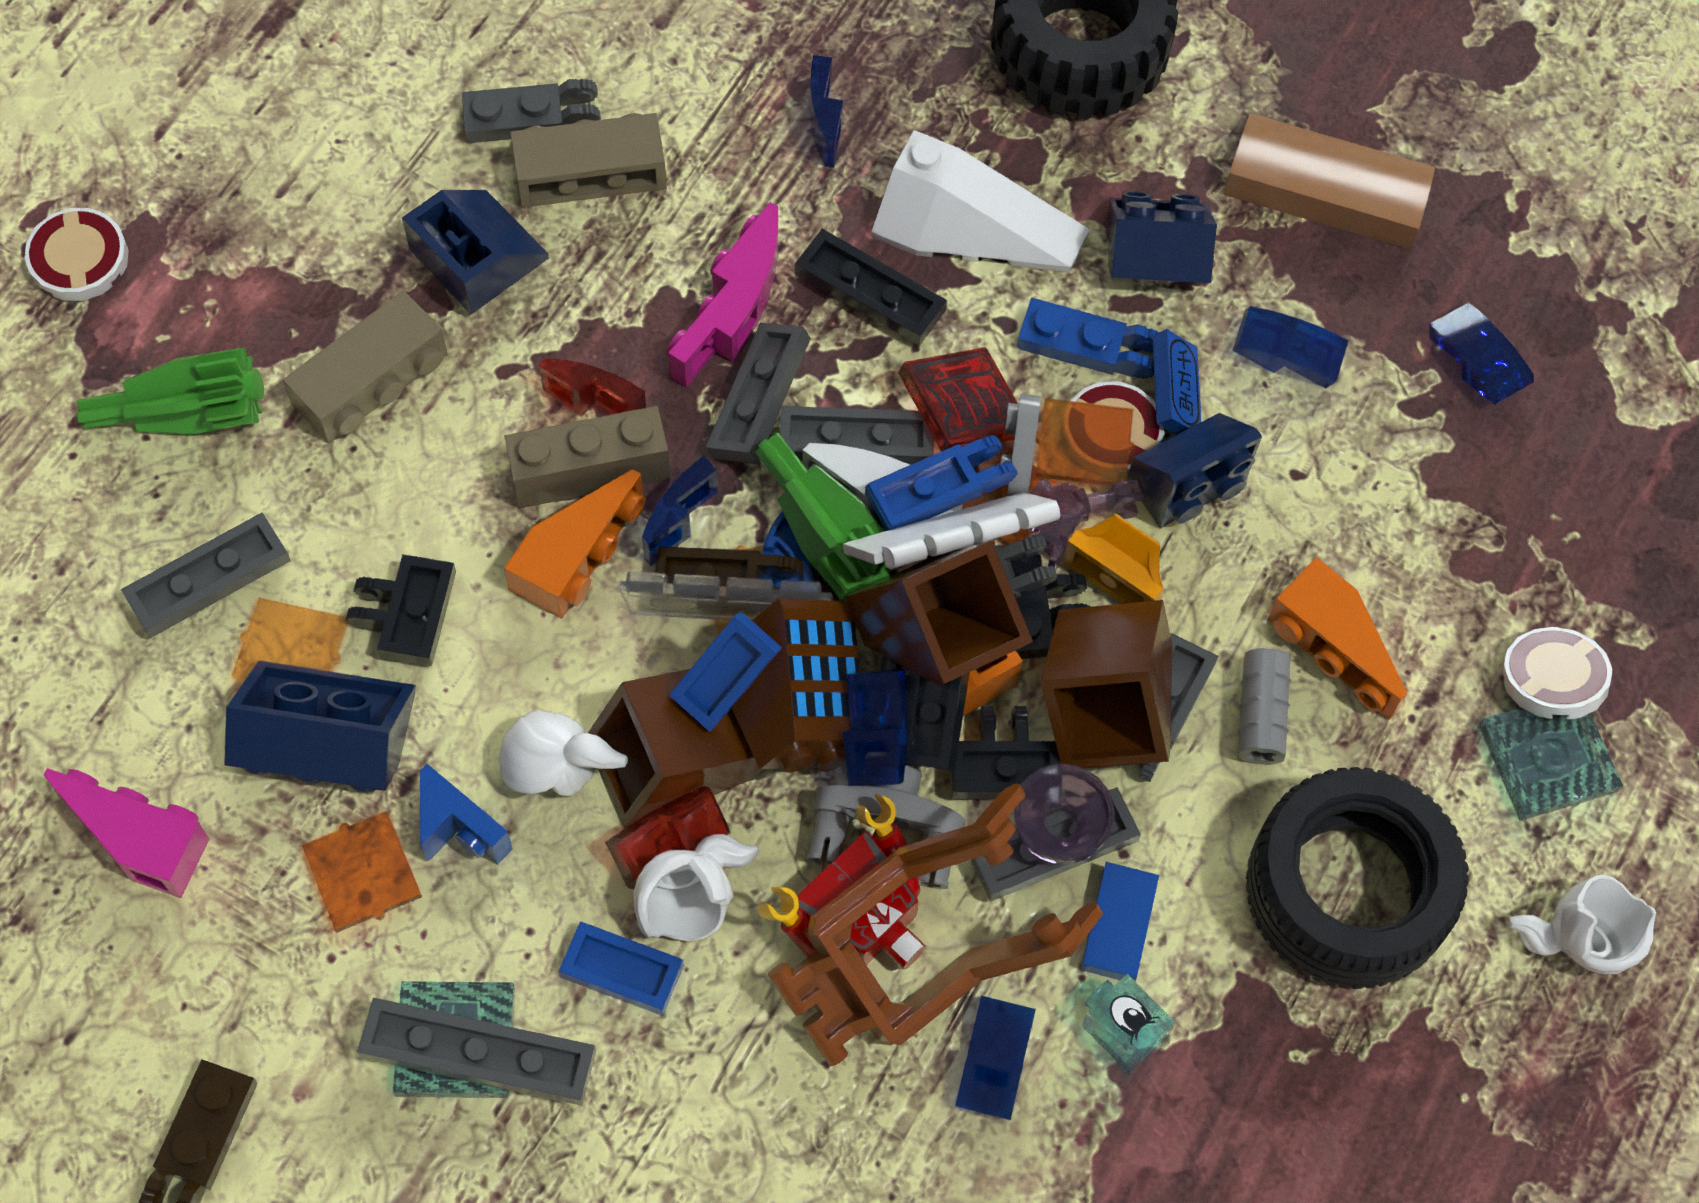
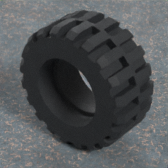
M995 0L991 30V48L995 51L994 61L998 70L1002 74L1006 73V82L1015 92L1019 93L1023 90L1025 92V100L1037 107L1041 103L1049 106L1050 113L1063 116L1064 111L1077 113L1076 118H1091L1092 113L1101 112L1102 116L1119 112L1120 105L1123 104L1126 108L1134 106L1142 101L1144 93L1152 92L1158 85L1161 74L1165 72L1170 57L1178 20V10L1176 9L1178 0ZM1067 8H1086L1108 16L1122 29V32L1104 40H1078L1058 32L1044 18L1056 11Z

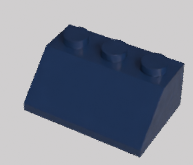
M259 660L226 707L224 765L243 768L251 774L276 773L295 776L297 779L307 783L326 781L349 785L358 791H374L376 789L386 791L400 763L416 685Z

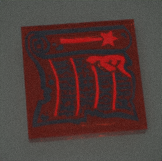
M986 347L904 362L898 371L941 452L958 444L962 447L989 435L997 436L1000 443L1014 440L1013 434H1005L1008 403H1018Z

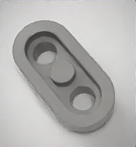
M1020 394L1019 404L1008 403L1005 434H1013L1014 442L1012 455L1002 453L1001 463L1004 461L1012 462L1018 474L1013 481L1006 484L1008 485L1007 496L1029 492L1041 396Z

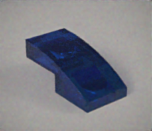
M813 55L810 83L811 129L818 154L824 166L834 168L842 131L843 100L829 98L832 80V57Z
M1468 302L1429 324V339L1462 364V380L1495 405L1534 383L1533 372L1515 347L1471 303Z
M1250 306L1244 311L1232 351L1273 373L1285 366L1326 389L1337 382L1349 340L1302 319Z
M704 455L675 480L658 502L647 522L642 535L644 560L650 566L656 563L658 547H678L691 537L690 513L718 493L717 469Z
M905 669L854 671L846 674L851 729L843 732L848 786L895 785L903 783L907 752V688Z
M981 995L956 1099V1107L1011 1120L1036 1009Z

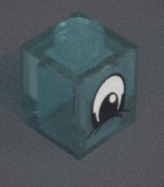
M1128 974L1115 986L1109 980L1105 981L1084 1003L1089 1010L1086 1013L1082 1027L1128 1074L1168 1038L1176 1023Z

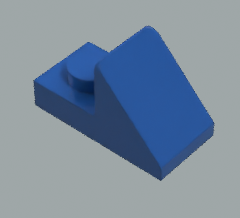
M426 764L419 771L420 844L426 860H431L459 832L455 837L469 853L476 858L486 854L498 865L513 849L508 831L430 765Z

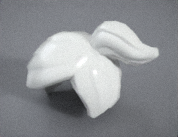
M539 709L520 716L512 727L507 730L502 739L498 759L500 762L501 778L506 786L516 792L536 794L552 788L559 795L569 797L579 793L592 779L595 768H623L628 762L626 755L612 749L600 737L586 733L583 726L576 720L571 719L570 716L553 713L552 711H541Z
M713 834L705 837L697 845L695 851L669 850L656 855L644 866L637 878L633 892L638 927L647 938L666 936L676 940L696 941L714 934L722 925L729 902L733 898L732 886L722 868H741L749 864L759 853L756 844L752 846L742 845L734 838L725 834Z
M1598 875L1579 882L1564 894L1555 908L1551 923L1545 922L1535 915H1519L1510 917L1508 926L1519 932L1522 943L1533 953L1550 956L1563 951L1589 971L1599 974H1618L1637 965L1648 955L1653 942L1656 911L1655 908L1647 905L1643 899L1633 896L1615 878L1607 875Z

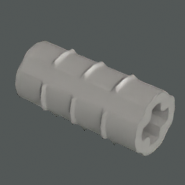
M1252 649L1245 652L1243 679L1240 683L1242 684V698L1239 707L1241 709L1240 729L1238 731V757L1243 761L1253 764H1278L1283 762L1286 757V740L1289 731L1287 719L1290 706L1288 703L1289 684L1291 682L1290 655L1277 649Z

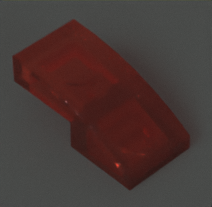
M545 358L539 364L543 390L580 416H583L594 403L611 414L646 408L645 391L613 373L591 365L563 359Z
M701 786L653 810L621 830L605 843L627 888L635 889L637 878L644 866L656 855L669 850L695 851L697 845L705 837L713 834L728 835L731 831L709 786Z

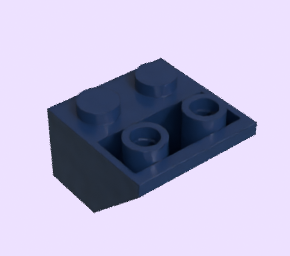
M441 190L402 217L409 250L470 314L476 312L549 259V255L544 248L487 190Z
M1139 191L1122 192L1121 198L1109 197L1108 268L1111 278L1211 283L1217 223L1207 203H1200V197L1189 194H1173L1170 201L1151 200V194Z
M1218 413L1133 457L1127 482L1159 528L1175 520L1179 524L1185 523L1197 516L1204 508V505L1217 498H1220L1221 501L1229 500L1245 488L1251 466L1255 462V455L1262 435L1257 428Z

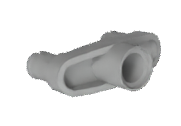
M876 762L870 786L828 785L819 787L816 790L812 811L817 815L806 860L820 865L824 845L828 843L829 849L826 866H829L843 851L848 822L857 819L856 809L858 805H863L868 809L872 820L879 816L881 806L876 800L875 794L885 796L894 803L896 808L894 824H897L901 829L919 832L923 836V840L965 826L966 820L956 811L918 796L922 778L920 770L901 763ZM951 866L936 871L933 888L948 889ZM930 873L918 876L919 885L928 886Z

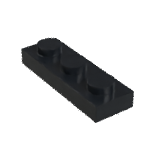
M823 228L795 263V274L918 346L922 344L947 308V300Z

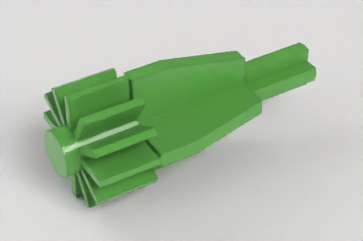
M245 348L181 357L126 379L122 383L124 387L123 392L78 399L76 403L79 411L76 415L78 422L83 423L84 429L134 421L136 431L198 434L259 423L258 414L262 413L263 409L258 400L264 398V383L260 371L252 369L253 358L252 356L247 357Z
M775 433L770 439H764L758 445L759 449L755 453L785 491L777 499L801 551L839 600L846 601L844 596L890 576L888 572L896 568L890 569L885 567V562L872 564L844 554L843 543L885 532L866 505L821 467L814 465L808 471L779 433Z

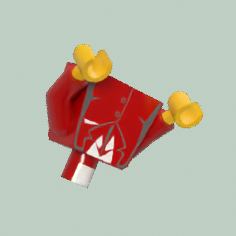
M875 794L876 800L880 803L881 812L874 820L871 819L870 812L865 806L858 805L856 809L857 819L862 824L875 829L873 836L867 831L862 833L798 895L787 887H771V890L781 900V907L778 912L768 903H759L758 913L766 920L781 921V930L807 957L816 951L803 932L809 927L810 917L897 849L907 845L899 827L893 823L896 817V808L891 799ZM918 877L907 880L852 923L850 941L866 965L883 950L905 970L925 950L926 945L907 928L917 916L919 905L917 898L921 891Z

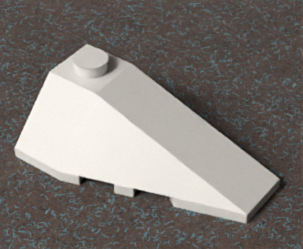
M914 130L893 168L871 232V237L916 256L932 257L933 252L962 255V261L978 262V258L982 257L1007 260L1011 266L1070 272L1089 235L1090 229L960 148Z

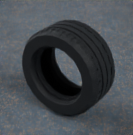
M1346 767L1337 768L1336 771L1330 769L1323 774L1312 775L1311 779H1304L1299 785L1292 787L1288 793L1286 792L1273 807L1255 840L1248 859L1246 891L1249 895L1247 899L1248 904L1251 905L1250 912L1252 917L1256 918L1255 924L1257 929L1262 931L1261 936L1265 941L1270 942L1269 946L1273 952L1277 951L1279 953L1278 957L1283 961L1287 960L1290 962L1289 966L1294 970L1297 968L1301 971V974L1307 977L1308 975L1313 976L1315 981L1321 982L1322 980L1326 982V985L1331 986L1338 984L1339 987L1346 989L1348 987L1361 989L1363 986L1375 988L1376 985L1381 987L1389 982L1399 981L1402 977L1405 978L1414 970L1420 968L1440 947L1454 928L1465 905L1464 900L1468 892L1466 886L1469 882V876L1467 875L1469 868L1468 863L1465 862L1467 858L1466 850L1462 849L1464 844L1461 837L1457 836L1456 826L1450 823L1451 818L1447 814H1443V808L1439 803L1435 804L1433 802L1434 798L1430 795H1424L1421 788L1418 786L1414 787L1410 781L1406 779L1402 781L1399 779V776L1386 774V771L1382 770L1374 772L1373 769L1366 767L1364 769L1351 767L1350 770ZM1337 829L1365 832L1386 843L1403 862L1411 883L1410 909L1408 913L1396 923L1376 928L1346 925L1327 915L1306 891L1299 871L1301 847L1316 835Z

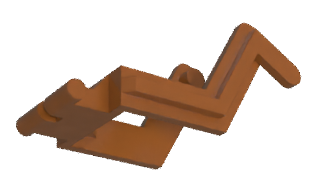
M1020 784L1011 785L999 793L974 824L897 849L810 917L809 927L803 932L815 948V952L793 969L789 967L787 962H783L775 966L768 973L769 978L795 1016L805 1013L813 1006L817 1010L802 1026L829 1066L837 1065L847 1057L848 1052L843 1044L859 1033L870 1030L874 1037L889 1045H902L980 981L1071 957L1101 918L1103 912L1096 902L1084 905L1075 912L1069 921L1064 923L1060 922L1056 914H1048L1032 926V932L970 949L904 1003L890 1001L851 943L852 923L907 880L982 856L989 866L998 865L1010 857L1013 849L1008 840L1013 836L1016 828L1008 816L1026 796Z

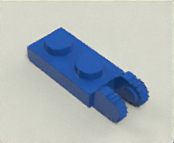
M1031 297L1018 337L1017 348L1113 375V372L1130 377L1135 376L1137 378L1149 379L1154 375V359H1151L1150 356H1145V354L1140 355L1130 350L1120 352V348L1123 346L1138 351L1143 350L1145 353H1152L1153 335L1159 332H1157L1158 330L1148 329L1146 326L1138 324L1127 326V323Z
M989 435L962 447L960 444L872 481L865 486V495L885 531L930 519L982 496V493H990L997 490L999 487H1003L1010 481H1013L1018 473L1012 462L1004 461L978 473L975 472L974 466L986 460L988 461L1001 451L1002 445L997 436Z

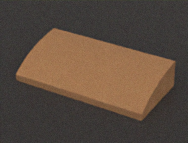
M1250 113L1223 195L1411 250L1421 225L1435 167Z

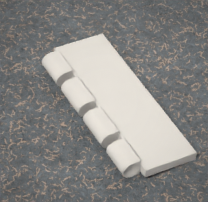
M1022 492L843 543V549L846 555L872 564L885 562V567L893 569L927 558V555L938 556L972 546L974 542L982 543L1016 533L1020 528L1026 530L1057 521L1060 518V509L1055 500Z

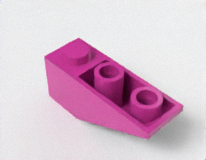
M49 768L46 769L44 777L57 795L131 881L182 898L209 841L208 836L198 821L199 817L195 813L174 804H169L166 810L148 804L149 799L127 787L120 786L116 792L98 786L99 782L95 778L79 770L68 769L67 773L63 774Z

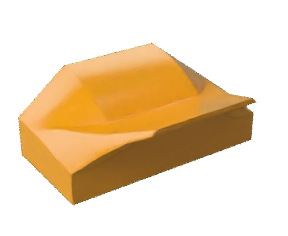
M1114 514L1091 528L1077 529L1068 540L1063 564L1078 574L1085 576L1088 581L1122 604L1161 600L1163 585L1159 574L1160 543L1119 515Z

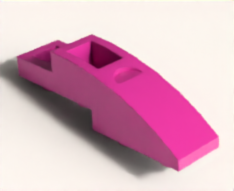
M772 202L765 207L759 216L753 214L748 218L741 229L738 241L730 250L723 249L717 255L710 269L713 294H710L704 300L697 313V319L687 331L684 329L680 330L668 346L667 355L669 356L670 378L686 388L715 353L733 362L749 340L762 316L771 293L778 260V206Z

